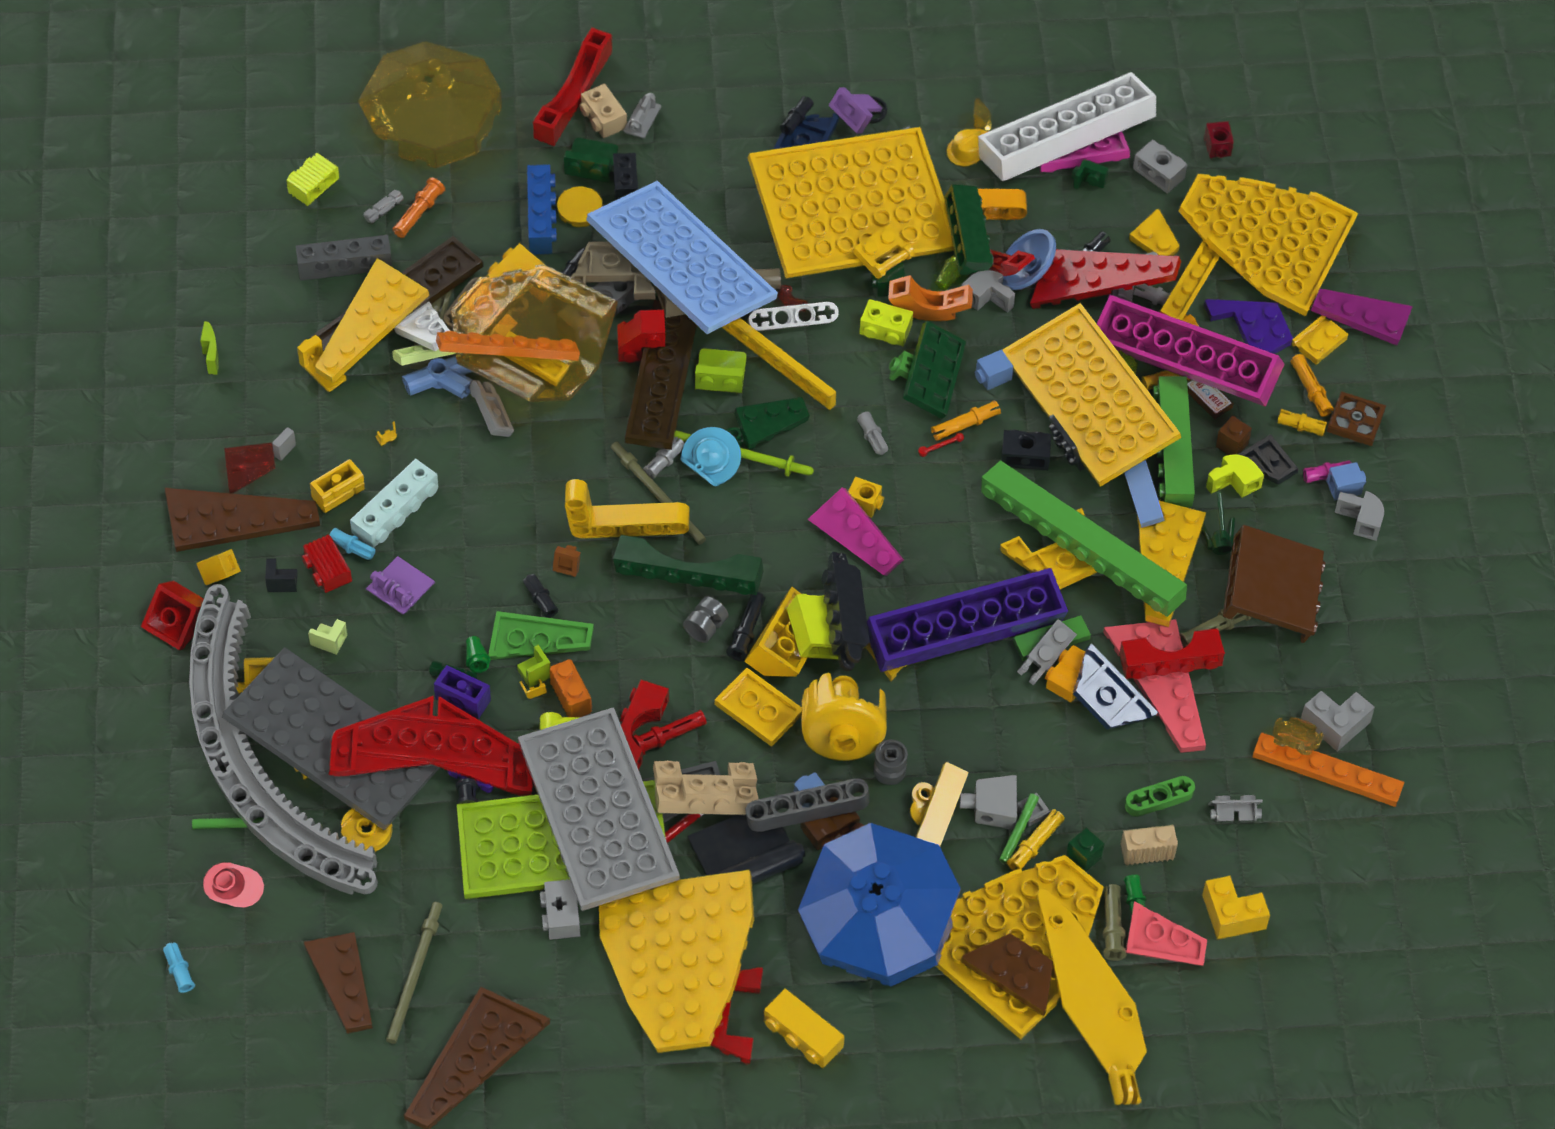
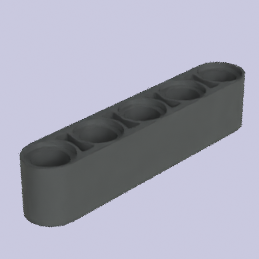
M851 779L754 800L746 807L747 823L753 831L762 832L859 811L866 808L870 802L868 785L862 779ZM856 792L863 793L859 797L852 796ZM830 798H838L835 802L827 801ZM806 803L813 804L811 807H803V805ZM782 808L788 809V811L784 813L777 812L779 809ZM755 814H763L760 818H753Z

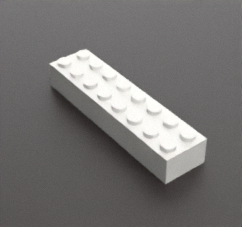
M1130 72L978 136L979 158L1002 181H1005L1156 117V95Z

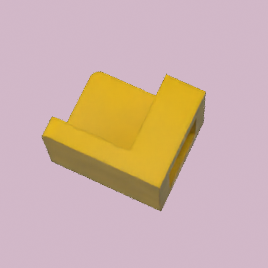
M232 549L196 563L205 585L241 572Z

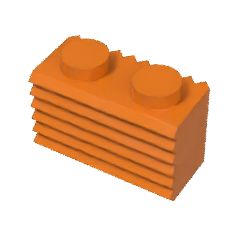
M569 659L551 666L550 685H552V689H554L568 717H582L592 712V698L572 660Z

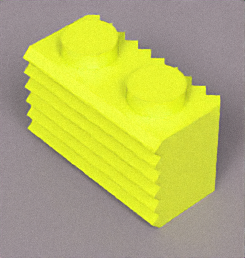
M316 153L312 158L306 159L300 169L289 174L287 178L289 194H292L293 197L295 196L303 204L305 203L306 206L310 205L339 179L338 167L319 153Z

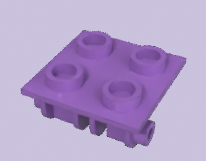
M397 556L382 572L374 571L371 574L370 579L372 583L366 590L404 615L435 581Z

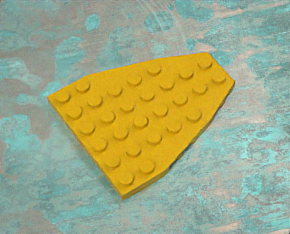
M1198 174L1178 210L1179 213L1213 251L1260 293L1306 316L1358 213L1316 192L1310 191L1308 195L1296 192L1297 188L1279 189L1275 188L1276 184L1249 178H1239L1238 181L1226 180V176L1212 177L1206 174Z
M1064 855L1054 858L1050 862L1037 863L1034 868L1022 871L1018 869L985 883L984 887L972 893L971 891L963 893V896L957 899L952 911L953 927L948 940L944 943L941 958L936 967L1021 1040L1056 1006L1060 998L1054 966L1052 967L1046 1014L1042 1016L962 964L961 957L1011 933L1052 960L1038 901V891L1041 889L1049 891L1074 915L1089 937L1104 887Z
M750 870L681 879L599 905L601 941L630 1009L658 1053L710 1046L714 1038V1031L723 1018L721 1015L723 1009L732 998L741 968L740 960L743 950H746L748 944L747 936L749 929L752 928L754 923Z

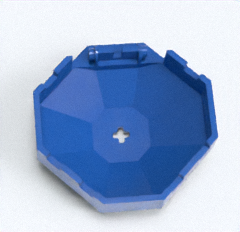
M869 823L824 844L798 911L822 964L830 967L834 965L846 969L848 973L863 978L870 977L879 980L881 984L891 987L938 965L944 943L948 940L953 927L951 914L961 888L938 844ZM875 883L877 886L884 887L880 890L881 895L876 896L875 893H869L872 890V885Z

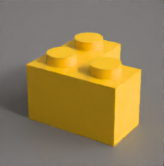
M1230 876L1205 881L1202 896L1217 940L1267 929L1270 913L1263 893L1238 898Z

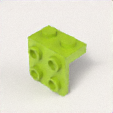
M701 349L695 371V389L742 393L746 353Z

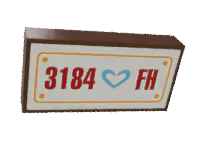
M1194 380L1187 382L1188 394L1214 419H1217L1233 408V402L1219 389Z

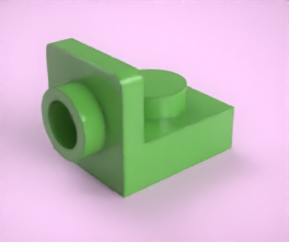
M904 351L898 357H894L889 365V370H891L889 379L894 381L899 375L908 379L914 355Z

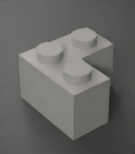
M1320 691L1304 705L1301 721L1338 752L1371 722L1375 707L1357 692L1339 706L1325 693Z

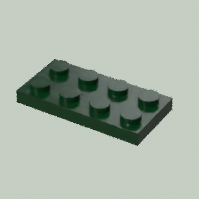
M928 320L924 322L902 398L941 419L946 417L966 341Z

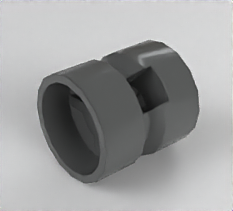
M707 596L695 607V611H692L684 620L683 627L693 639L701 643H707L716 633V629L720 628L727 620L728 612L719 601Z
M890 739L881 742L876 747L874 775L879 782L886 785H895L904 779L908 752L903 743Z

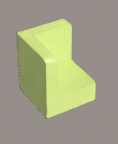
M337 619L333 627L320 624L317 630L310 629L308 632L310 645L337 655L347 637L346 622Z

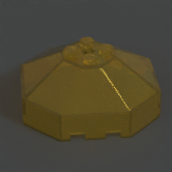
M426 41L383 55L358 100L375 135H378L383 140L392 139L397 141L400 158L414 162L416 159L427 161V166L433 168L478 154L483 138L487 137L493 126L495 115L499 114L502 109L501 89L483 58ZM429 76V78H433L432 82L424 81V77Z

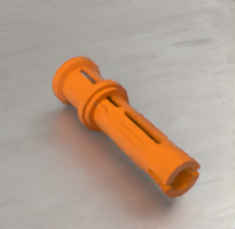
M430 177L424 189L417 192L414 203L392 228L398 237L404 238L424 211L434 206V201L439 194L442 195L445 192V187L439 180Z

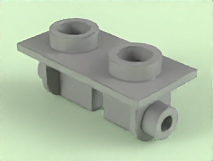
M647 93L640 99L623 132L645 138L662 105L656 104L654 94Z
M1255 795L1240 796V800H1230V796H1216L1214 801L1208 803L1209 806H1214V809L1210 810V818L1215 819L1216 822L1234 821V812H1238V821H1257V819L1262 818V810L1257 808V805L1262 803L1263 800H1256Z

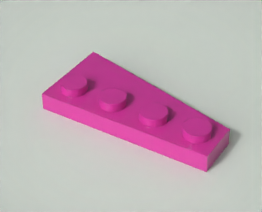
M1121 131L1042 164L1039 168L1041 172H1054L1059 169H1073L1076 166H1080L1083 159L1097 164L1107 161H1120L1130 158V150Z

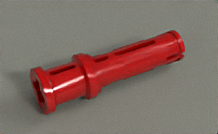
M698 710L661 728L658 726L651 727L650 731L639 736L635 734L632 738L643 749V755H645L646 751L655 747L662 748L666 741L706 725V717L701 710Z

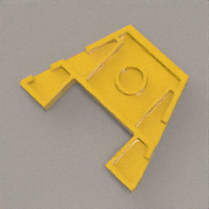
M1082 508L1076 510L1077 512L1085 516ZM1020 536L1000 544V551L1031 573L1051 568L1059 589L1097 573L1092 566L1084 561H1080L1070 551L1058 546L1056 542L1033 553Z

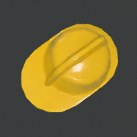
M964 129L959 131L948 144L946 151L949 160L955 165L962 167L971 166L980 161L978 136L988 131L982 129Z

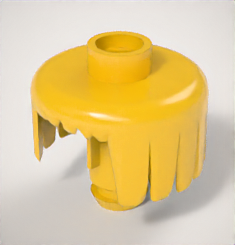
M825 673L821 675L819 682L817 679L813 680L810 686L804 690L802 698V734L806 744L817 754L838 761L856 760L873 753L876 747L884 741L887 731L886 696L882 689H880L879 707L874 706L871 702H866L862 698L859 699L858 685L849 676H839L832 681L831 674Z

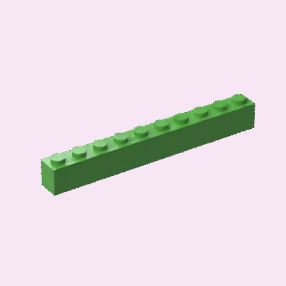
M1001 460L982 476L981 492L985 497L994 500L1003 509L1019 517L1022 522L1031 525L1040 534L1049 537L1058 546L1070 551L1080 561L1086 562L1098 573L1104 574L1113 580L1116 585L1122 586L1131 592L1135 598L1141 599L1150 605L1153 610L1168 617L1186 600V583Z

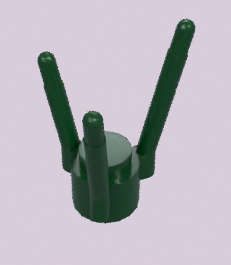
M1219 491L1217 492L1220 530L1215 531L1211 538L1203 523L1202 533L1207 541L1208 550L1213 549V553L1225 555L1232 551L1235 518L1231 517L1228 534L1225 530L1222 493Z

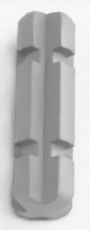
M393 190L388 194V197L385 196L373 205L372 210L369 208L364 212L363 215L366 221L374 223L379 219V216L382 217L394 208L395 204L398 205L402 202L404 198L401 192Z

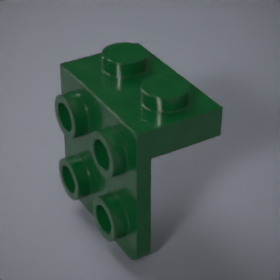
M576 138L571 151L566 150L564 174L609 182L613 170V154L618 153V146L606 142Z

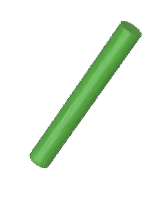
M1032 793L1029 795L999 858L1000 862L1007 864V861L1012 857L1039 800L1037 795Z
M241 818L192 819V829L248 828ZM256 818L253 823H260L264 818Z

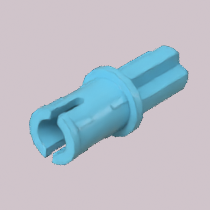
M334 528L329 534L335 545L345 549L346 553L350 554L352 552L366 560H371L374 557L375 548L359 541L357 536L348 535L337 528Z
M166 944L163 951L170 966L168 971L170 974H173L179 992L185 993L192 990L195 985L187 969L189 964L187 961H184L178 944Z

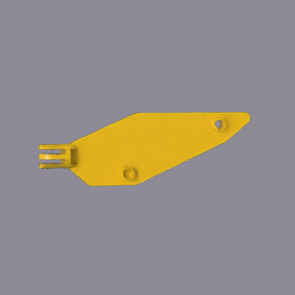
M1041 889L1038 891L1037 896L1062 1006L1108 1073L1115 1105L1140 1104L1141 1098L1135 1071L1147 1050L1136 1004L1074 915L1049 891Z

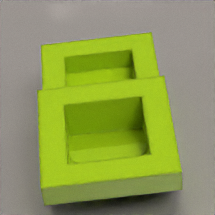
M204 321L200 340L202 352L207 355L208 374L218 375L219 357L215 334L211 324Z

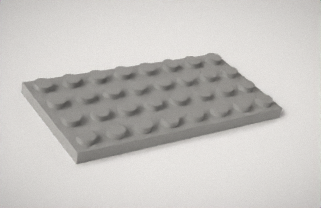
M614 707L518 737L520 748L582 911L680 880L679 872Z

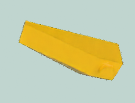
M793 587L785 595L744 661L764 676L796 677L807 660L805 657H800L786 609L797 594H802Z

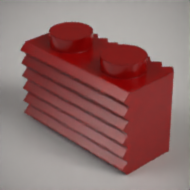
M327 534L325 537L318 538L303 546V563L307 569H312L314 572L312 577L316 586H322L325 593L352 582L351 570L330 535Z

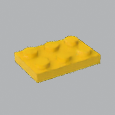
M748 668L715 699V705L771 747L802 716V707Z

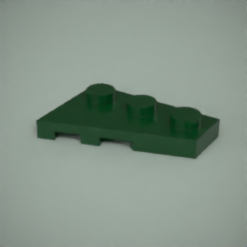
M803 397L736 407L734 412L748 450L755 448L756 444L762 441L767 442L773 439L774 435L782 431L787 432L807 422L810 416Z

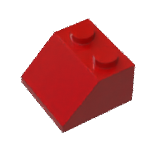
M175 581L160 583L156 588L141 627L176 649L182 650L194 636L196 621L204 598Z

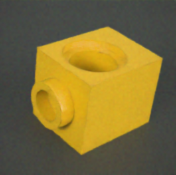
M855 476L848 492L869 517H873L876 509L880 510L884 502V496H881L882 486Z

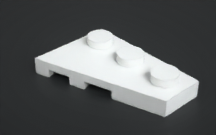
M427 302L404 318L394 328L396 334L433 351L439 350L436 343L437 332L445 333L450 331L443 320L439 318L438 313L433 309L430 302Z

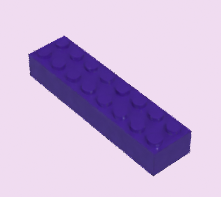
M1051 568L870 616L867 620L869 643L880 672L1052 625L1057 619L1063 621L1068 613V609Z

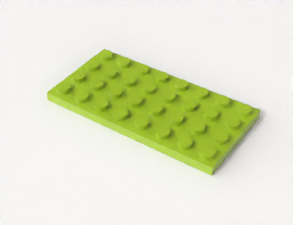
M655 780L643 781L665 837L663 813H657ZM538 794L457 804L465 899L544 890V882L570 880Z

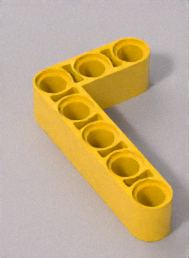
M573 479L566 483L565 509L570 531L574 537L607 538L620 537L621 535L631 537L680 535L689 531L690 508L685 503L592 506L586 482Z

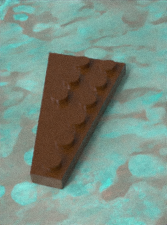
M480 987L406 1111L404 1119L423 1129H431L550 1024V1018Z

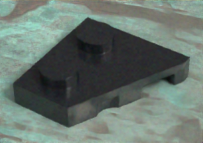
M1271 434L1237 454L1251 459L1263 472L1265 479L1278 485L1298 473V467Z

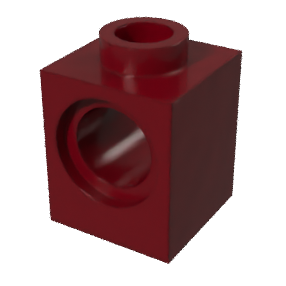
M1229 121L1206 123L1204 140L1209 158L1231 156L1234 140Z

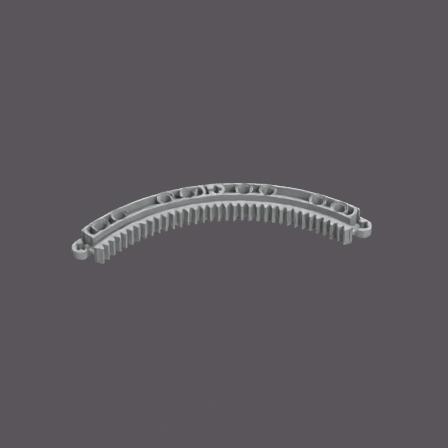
M220 584L212 585L206 592L196 621L190 655L189 686L192 714L198 739L216 783L233 811L243 820L248 829L277 856L302 873L339 891L353 895V891L361 894L372 893L378 885L376 875L372 870L378 864L374 848L370 846L366 850L363 843L357 847L355 840H351L348 843L345 836L339 839L337 832L331 834L329 828L323 830L321 823L315 825L313 818L308 819L305 812L300 813L297 806L293 807L290 800L287 801L285 795L280 793L279 788L274 786L272 780H269L267 773H264L263 767L260 766L258 759L251 749L246 734L222 718L223 712L239 696L236 688L238 687L236 681L238 674L236 671L239 670L237 662L240 661L238 653H241L239 645L243 644L241 636H245L244 627L248 626L246 619H250L251 615L243 601L237 600V603L230 602V596L225 586ZM221 593L223 598H218L217 605H215L213 596H218ZM213 628L211 632L205 633L207 629ZM203 655H209L205 659H200ZM210 713L208 717L201 718L202 715ZM213 739H216V740H217V741H216L215 743H213V744H210V745L207 744L210 740H213ZM224 765L226 772L222 773L219 766ZM239 797H246L243 801L236 802ZM256 818H264L260 823H253ZM306 856H313L310 861H302ZM332 869L339 870L334 875H328V872ZM366 876L369 877L370 882H366L365 886H362L359 879L365 880Z

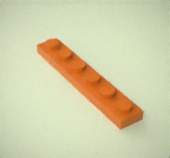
M454 331L437 332L436 343L441 352L578 361L580 355L576 343L569 339H561L560 341L550 340L545 337L531 339L524 336L504 337L500 334L487 336L475 332L458 334Z
M1262 732L1252 756L1253 758L1394 807L1397 805L1404 785L1403 781Z

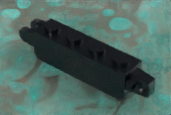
M832 552L828 557V569L824 570L822 574V584H824L825 589L824 603L827 605L826 620L830 630L829 643L832 646V654L838 656L840 667L844 671L850 672L855 667L854 663L859 662L862 658L861 652L870 642L861 573L855 565L848 564L846 554Z

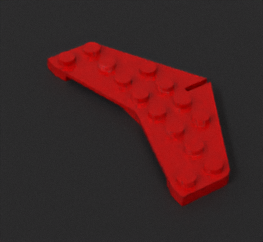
M434 696L340 728L332 736L329 763L330 776L342 777L432 764L516 795L529 796L532 793L533 780L520 745L440 696L437 701V716H433Z

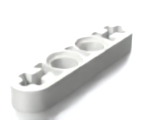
M832 302L757 309L749 315L748 324L757 331L828 324L838 317L839 311ZM825 306H828L829 310L834 311V314L830 315V319H827L826 315L817 316L819 321H815L816 313L813 307H818L817 312L824 311ZM803 308L808 309L811 313V318L807 322L801 321L798 317L799 310ZM767 312H772L771 322L773 326H769V321L762 322L761 327H758L757 323L752 322V319L756 318V314H760L761 318L769 317ZM777 312H786L788 321L785 324L776 322L775 315Z

